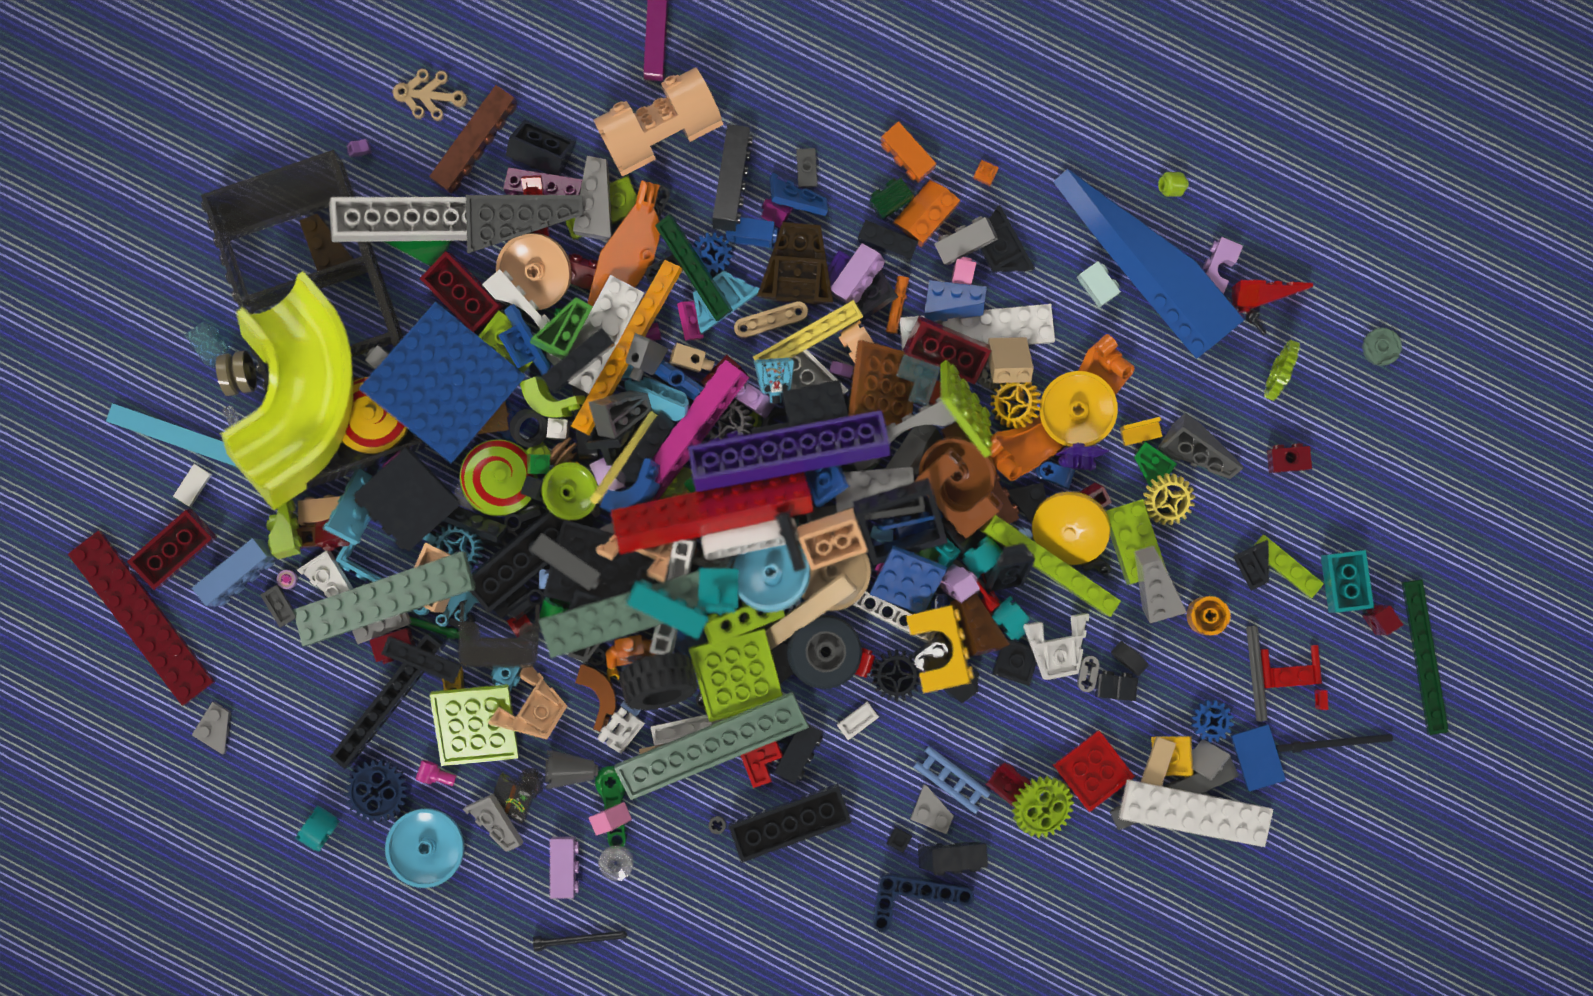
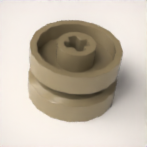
M238 351L233 356L229 353L217 356L216 373L220 388L225 396L238 395L240 390L242 393L256 391V369L248 351Z

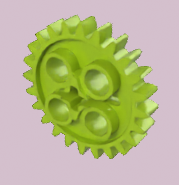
M1289 340L1284 345L1280 355L1275 358L1265 384V398L1274 401L1280 395L1284 385H1287L1298 358V351L1300 349L1298 342Z
M1039 776L1038 782H1035L1032 778L1031 785L1024 783L1026 789L1019 788L1018 790L1021 792V795H1015L1014 797L1018 801L1012 803L1015 807L1012 813L1015 815L1013 819L1016 821V825L1025 834L1028 833L1031 837L1035 834L1037 838H1040L1041 834L1047 838L1048 832L1055 835V829L1061 831L1060 825H1067L1064 820L1071 819L1068 812H1073V809L1070 807L1074 804L1070 799L1073 795L1069 792V788L1062 781H1058L1055 777L1051 780L1048 776L1045 777V780Z

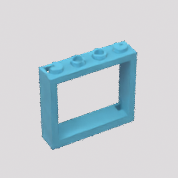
M368 510L366 513L362 534L365 528L367 527L369 521L371 520V518L368 515ZM428 533L423 538L430 545L437 546L434 542L438 541L439 538L434 534ZM350 543L349 546H343L335 560L340 563V567L346 571L353 570L357 573L355 576L364 581L369 579L374 582L383 579L348 559L356 545Z

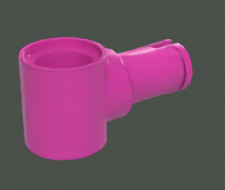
M422 760L415 779L426 784L436 783L437 781L453 786L456 775L440 770L441 768H438V765L433 762Z

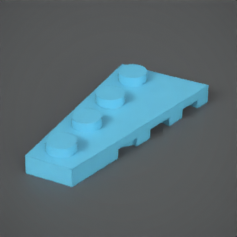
M361 469L354 471L345 488L346 491L339 498L336 509L330 514L331 518L325 523L323 529L354 545L360 542L367 509L359 507L355 503L353 495L373 477L372 475Z

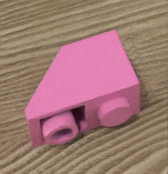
M967 257L957 259L951 283L971 285L976 262H972V259Z

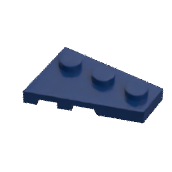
M772 172L770 176L772 202L813 214L826 215L828 211L827 198L808 189H798L794 186L793 182L788 180L786 183L778 179V175Z

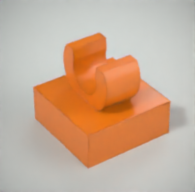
M981 160L973 179L990 186L999 167Z

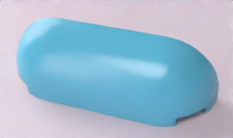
M643 377V380H640V382L632 381V379L624 382L626 391L633 390L648 393L652 411L656 414L661 412L673 421H680L688 412L689 401L687 395L679 390Z

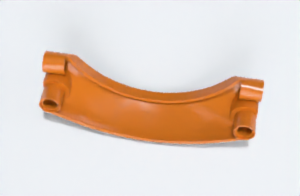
M1106 334L1087 351L1078 371L1090 372L1101 377L1109 384L1116 396L1128 378L1133 374L1135 367L1123 358L1121 352L1115 349L1118 347V344L1114 338ZM1040 415L1032 419V424L1027 422L1026 427L1020 426L1019 429L1014 428L996 432L991 437L993 445L991 446L992 454L990 456L996 469L1010 481H1014L1040 466L1066 447L1049 436L1043 427Z

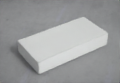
M194 464L173 497L191 507L212 474Z
M866 702L840 721L837 726L849 740L879 718V716L870 704Z

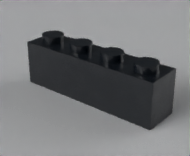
M601 328L541 377L551 390L557 393L613 348L615 343L604 329Z
M660 412L615 478L630 488L639 477L644 458L652 459L676 423Z

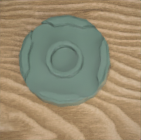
M1377 328L1366 335L1363 340L1362 350L1369 362L1374 365L1385 366L1398 359L1402 350V343L1400 337L1393 330Z

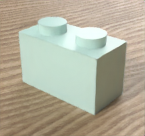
M1099 261L1077 277L1098 308L1121 292L1117 281L1110 278L1107 267L1104 264H1100Z

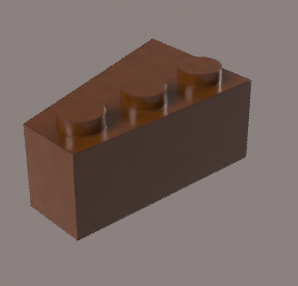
M976 593L969 596L963 602L955 599L949 603L950 606H955V609L959 610L961 620L958 621L959 628H963L965 639L962 641L964 648L967 647L969 657L998 651L1010 645Z

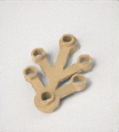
M420 69L417 72V76L409 83H399L393 89L394 98L399 102H406L417 119H422L425 111L422 107L417 106L412 98H420L431 112L432 118L436 121L442 120L444 114L431 100L452 102L458 108L464 107L467 104V97L462 91H455L453 94L432 92L438 86L448 81V76L444 71L437 72L436 78L421 90L413 89L421 82L429 80V73L425 69ZM426 73L425 78H420V75ZM440 75H445L443 80H439ZM401 89L405 90V93L403 95L399 94V91ZM460 95L461 100L456 101V96ZM417 110L422 111L420 115H416ZM440 112L439 117H434V114Z

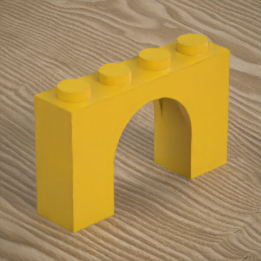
M951 605L906 616L910 635L914 636L931 631H941L950 638L953 644L952 659L945 667L919 674L923 692L928 693L972 683L971 678H974L972 667H968L967 663L969 652L967 647L964 648L962 641L965 639L963 628H959L958 621L961 620L959 610Z

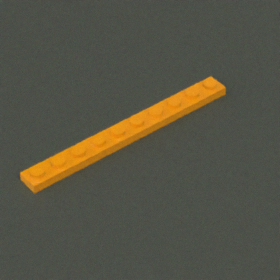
M664 260L571 425L573 428L588 436L592 432L595 423L588 402L611 396L629 366L625 360L635 333L643 337L646 336L683 270L680 266Z

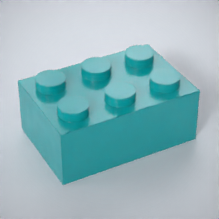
M1366 550L1321 555L1328 612L1338 613L1374 608Z

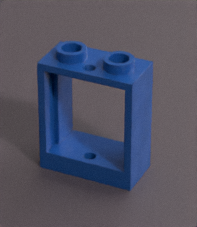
M741 217V223L737 224L736 232L726 231V238L729 243L772 248L778 236V228H775L773 221Z

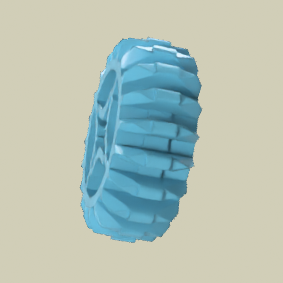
M448 524V530L442 527L441 531L443 534H435L439 538L438 541L434 542L437 544L436 548L443 551L445 543L449 549L448 554L453 555L456 551L453 545H458L461 552H466L470 569L473 570L474 566L472 563L479 564L476 557H483L482 554H478V550H484V547H478V544L482 542L481 539L476 540L479 535L472 534L457 526L453 527L452 524ZM454 533L464 534L462 538L455 542L448 539ZM468 539L472 546L471 554L466 549Z

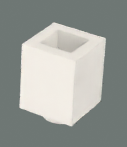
M548 418L547 438L564 441L568 439L570 421Z

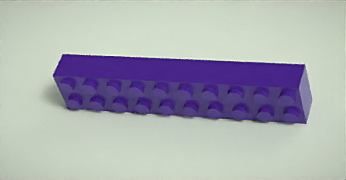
M882 411L688 446L696 492L890 456L889 440Z

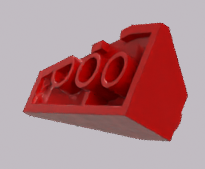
M1240 280L1232 286V305L1240 313L1250 312V309L1306 291L1313 287V283L1288 282L1286 285H1283L1282 281L1266 284V280Z

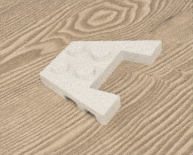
M1082 613L1071 616L1072 636L1044 641L1042 622L1024 624L1025 632L1043 679L1050 680L1079 674L1083 653L1081 645L1083 638L1086 637L1085 624L1086 621H1089V614Z

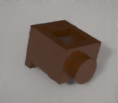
M315 526L297 529V534L302 541L300 549L320 547L315 545ZM309 535H313L312 541L308 540Z

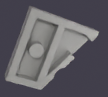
M212 702L192 733V736L219 753L226 754V740L229 735L228 723L231 711L216 702Z

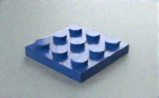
M892 546L870 589L869 595L915 613L925 612L946 573L947 567Z

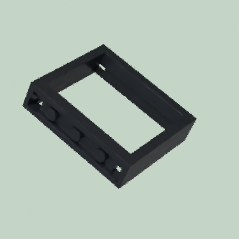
M929 478L900 485L896 488L853 501L873 566L885 562L892 546L916 553L948 543ZM928 495L936 523L935 528L873 547L863 515Z

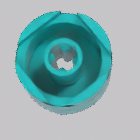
M989 536L976 544L978 546L977 549L972 547L962 555L963 560L961 561L977 578L983 572L992 568L1003 552L996 541Z
M1009 596L1000 606L993 610L992 618L999 626L1003 624L1006 627L1005 633L1011 640L1015 638L1019 640L1026 634L1024 624H1029L1030 619L1016 601L1011 603L1013 598Z
M317 805L313 814L309 816L295 839L312 850L319 852L329 838L326 834L331 835L340 820Z

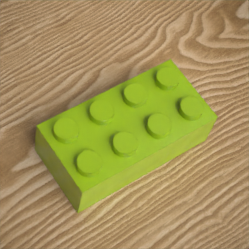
M1143 499L1106 511L1110 521V537L1126 585L1139 582L1134 551L1154 546L1164 564Z

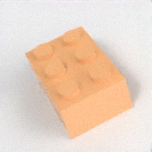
M853 508L797 527L798 537L811 570L867 552L865 539Z

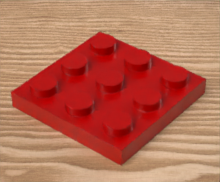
M1097 730L1053 764L1054 768L1088 812H1091L1127 783V779L1132 780L1135 777L1100 730Z

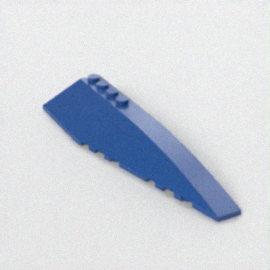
M1069 169L1053 181L1113 260L1196 359L1245 320L1193 258L1183 253L1182 250L1169 243L1164 237L1151 230L1150 227L1119 207L1118 204L1108 199Z

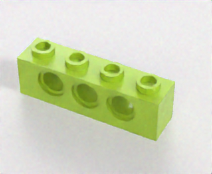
M742 602V606L735 608L734 613L724 612L719 615L717 613L708 615L704 630L709 644L716 645L785 617L783 610L763 612V614L758 615L756 609ZM745 612L747 616L746 620L744 622H740L739 616L741 613ZM727 619L729 625L726 629L723 630L721 628V623L723 620Z

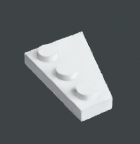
M331 551L323 552L297 569L298 572L307 576L314 586L317 585L327 597L353 589L338 562L335 561L336 559Z

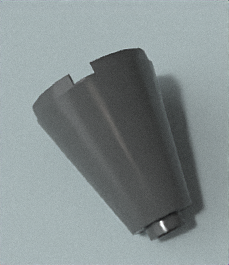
M547 750L546 755H550V757L546 760L545 782H549L545 786L546 789L591 781L594 779V776L598 775V764H594V760Z

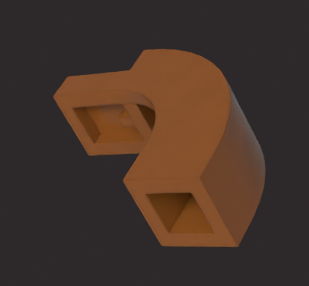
M581 664L575 683L589 687L597 694L600 708L593 730L601 732V729L609 723L610 717H607V715H613L617 711V694L612 682L608 680V677L602 671L595 667Z

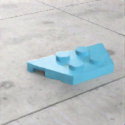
M722 271L713 278L733 309L729 314L756 296L759 288L733 277L726 271ZM694 291L695 309L699 331L702 335L721 320L716 321L698 292Z

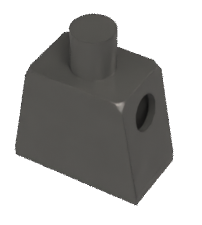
M635 333L625 360L627 364L634 366L629 377L640 382L644 372L653 375L666 355L668 348Z

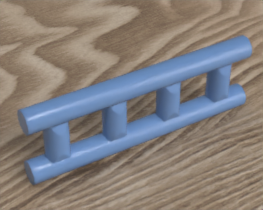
M928 746L925 750L929 755L923 764L917 761L913 768L976 814L979 807L975 803L981 795L988 798L991 792L932 747ZM935 760L944 766L938 776L929 770ZM950 772L960 778L954 788L944 781ZM966 783L975 789L970 799L959 793Z

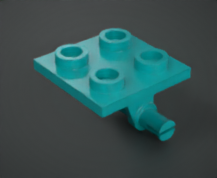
M699 568L698 607L706 608V612H718V614H723V612L734 613L735 608L738 606L739 569Z

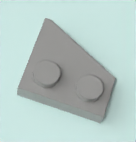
M923 784L910 820L947 834L953 815L928 786Z

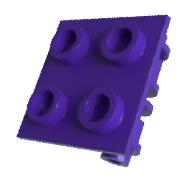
M1074 443L1073 446L1064 448L1063 451L1056 453V456H1061L1059 458V465L1062 467L1092 471V469L1096 468L1094 458L1109 452V450L1102 449L1101 446L1097 445L1087 447L1083 443Z

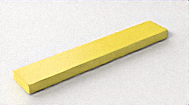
M853 300L753 356L754 360L792 358L863 318V315Z
M653 411L649 412L642 420L591 496L590 501L594 504L604 496L657 416Z

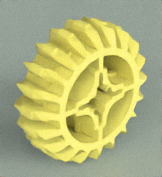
M1168 473L1164 475V479L1160 475L1157 476V482L1152 479V487L1146 486L1149 492L1143 493V496L1147 497V499H1144V504L1146 505L1147 512H1149L1148 516L1150 518L1154 517L1153 520L1155 522L1160 521L1162 525H1165L1166 522L1169 525H1173L1174 520L1180 523V517L1187 519L1185 513H1192L1189 506H1195L1190 501L1195 499V495L1191 494L1194 490L1192 487H1189L1190 483L1184 481L1182 476L1177 478L1176 474H1172L1170 477ZM1176 485L1180 490L1170 492L1167 486ZM1160 491V492H1161V493H1160V496L1156 499V496H1157L1158 492ZM1168 495L1172 497L1169 503L1166 502ZM1180 500H1182V501H1181V504H1180L1179 507L1177 508V503H1178ZM1167 507L1170 513H1160L1157 509Z

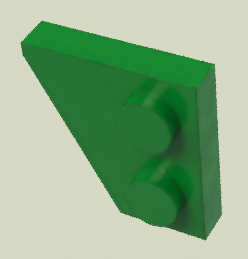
M1145 441L1134 455V459L1150 487L1153 485L1151 483L1152 479L1157 482V476L1159 475L1164 479V475L1166 473L1170 474L1177 464Z

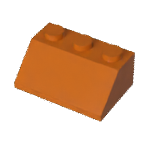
M930 180L894 220L893 224L908 237L918 241V245L922 247L957 208L960 199L946 187Z

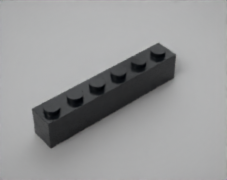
M727 124L713 211V229L736 232L737 224L741 223L742 213L739 212V208H743L744 197H741V193H745L746 181L743 180L744 177H748L749 166L746 165V162H750L751 150H748V147H752L753 143L750 127Z

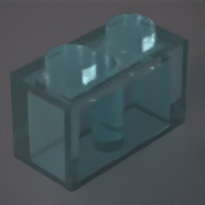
M202 322L186 333L185 337L204 364L214 368L217 356L229 353V346L223 339H219L217 336L219 332L213 324Z

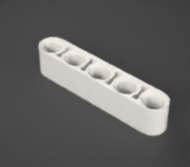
M791 518L793 526L797 529L795 520ZM777 520L707 534L701 538L704 556L710 560L786 544L784 538L779 535L780 528ZM796 530L795 535H796V539H797V541H798V540H799L798 531Z

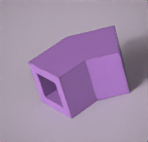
M367 139L351 141L347 145L349 157L372 153Z
M832 361L829 372L848 379L851 378L854 367Z

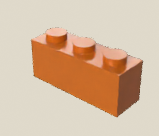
M899 121L881 136V146L886 152L890 151L894 155V161L900 167L903 166L907 170L906 174L911 180H916L919 183L935 169L937 163Z

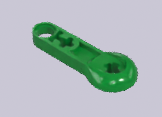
M614 766L603 767L595 777V787L604 801V809L606 810L622 803L625 788ZM609 777H613L612 780H616L613 787H609V784L606 785ZM625 824L617 827V829L622 828V831L607 832L608 843L611 848L618 850L625 845ZM614 835L622 837L623 842L621 845H614L612 843Z

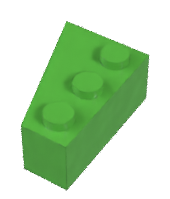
M575 297L558 315L531 338L530 343L562 360L568 355L593 306Z

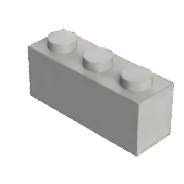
M980 216L972 220L973 224L967 227L963 225L955 229L956 233L950 236L945 234L938 238L939 242L935 243V246L945 265H949L957 259H961V257H965L998 240L989 218Z

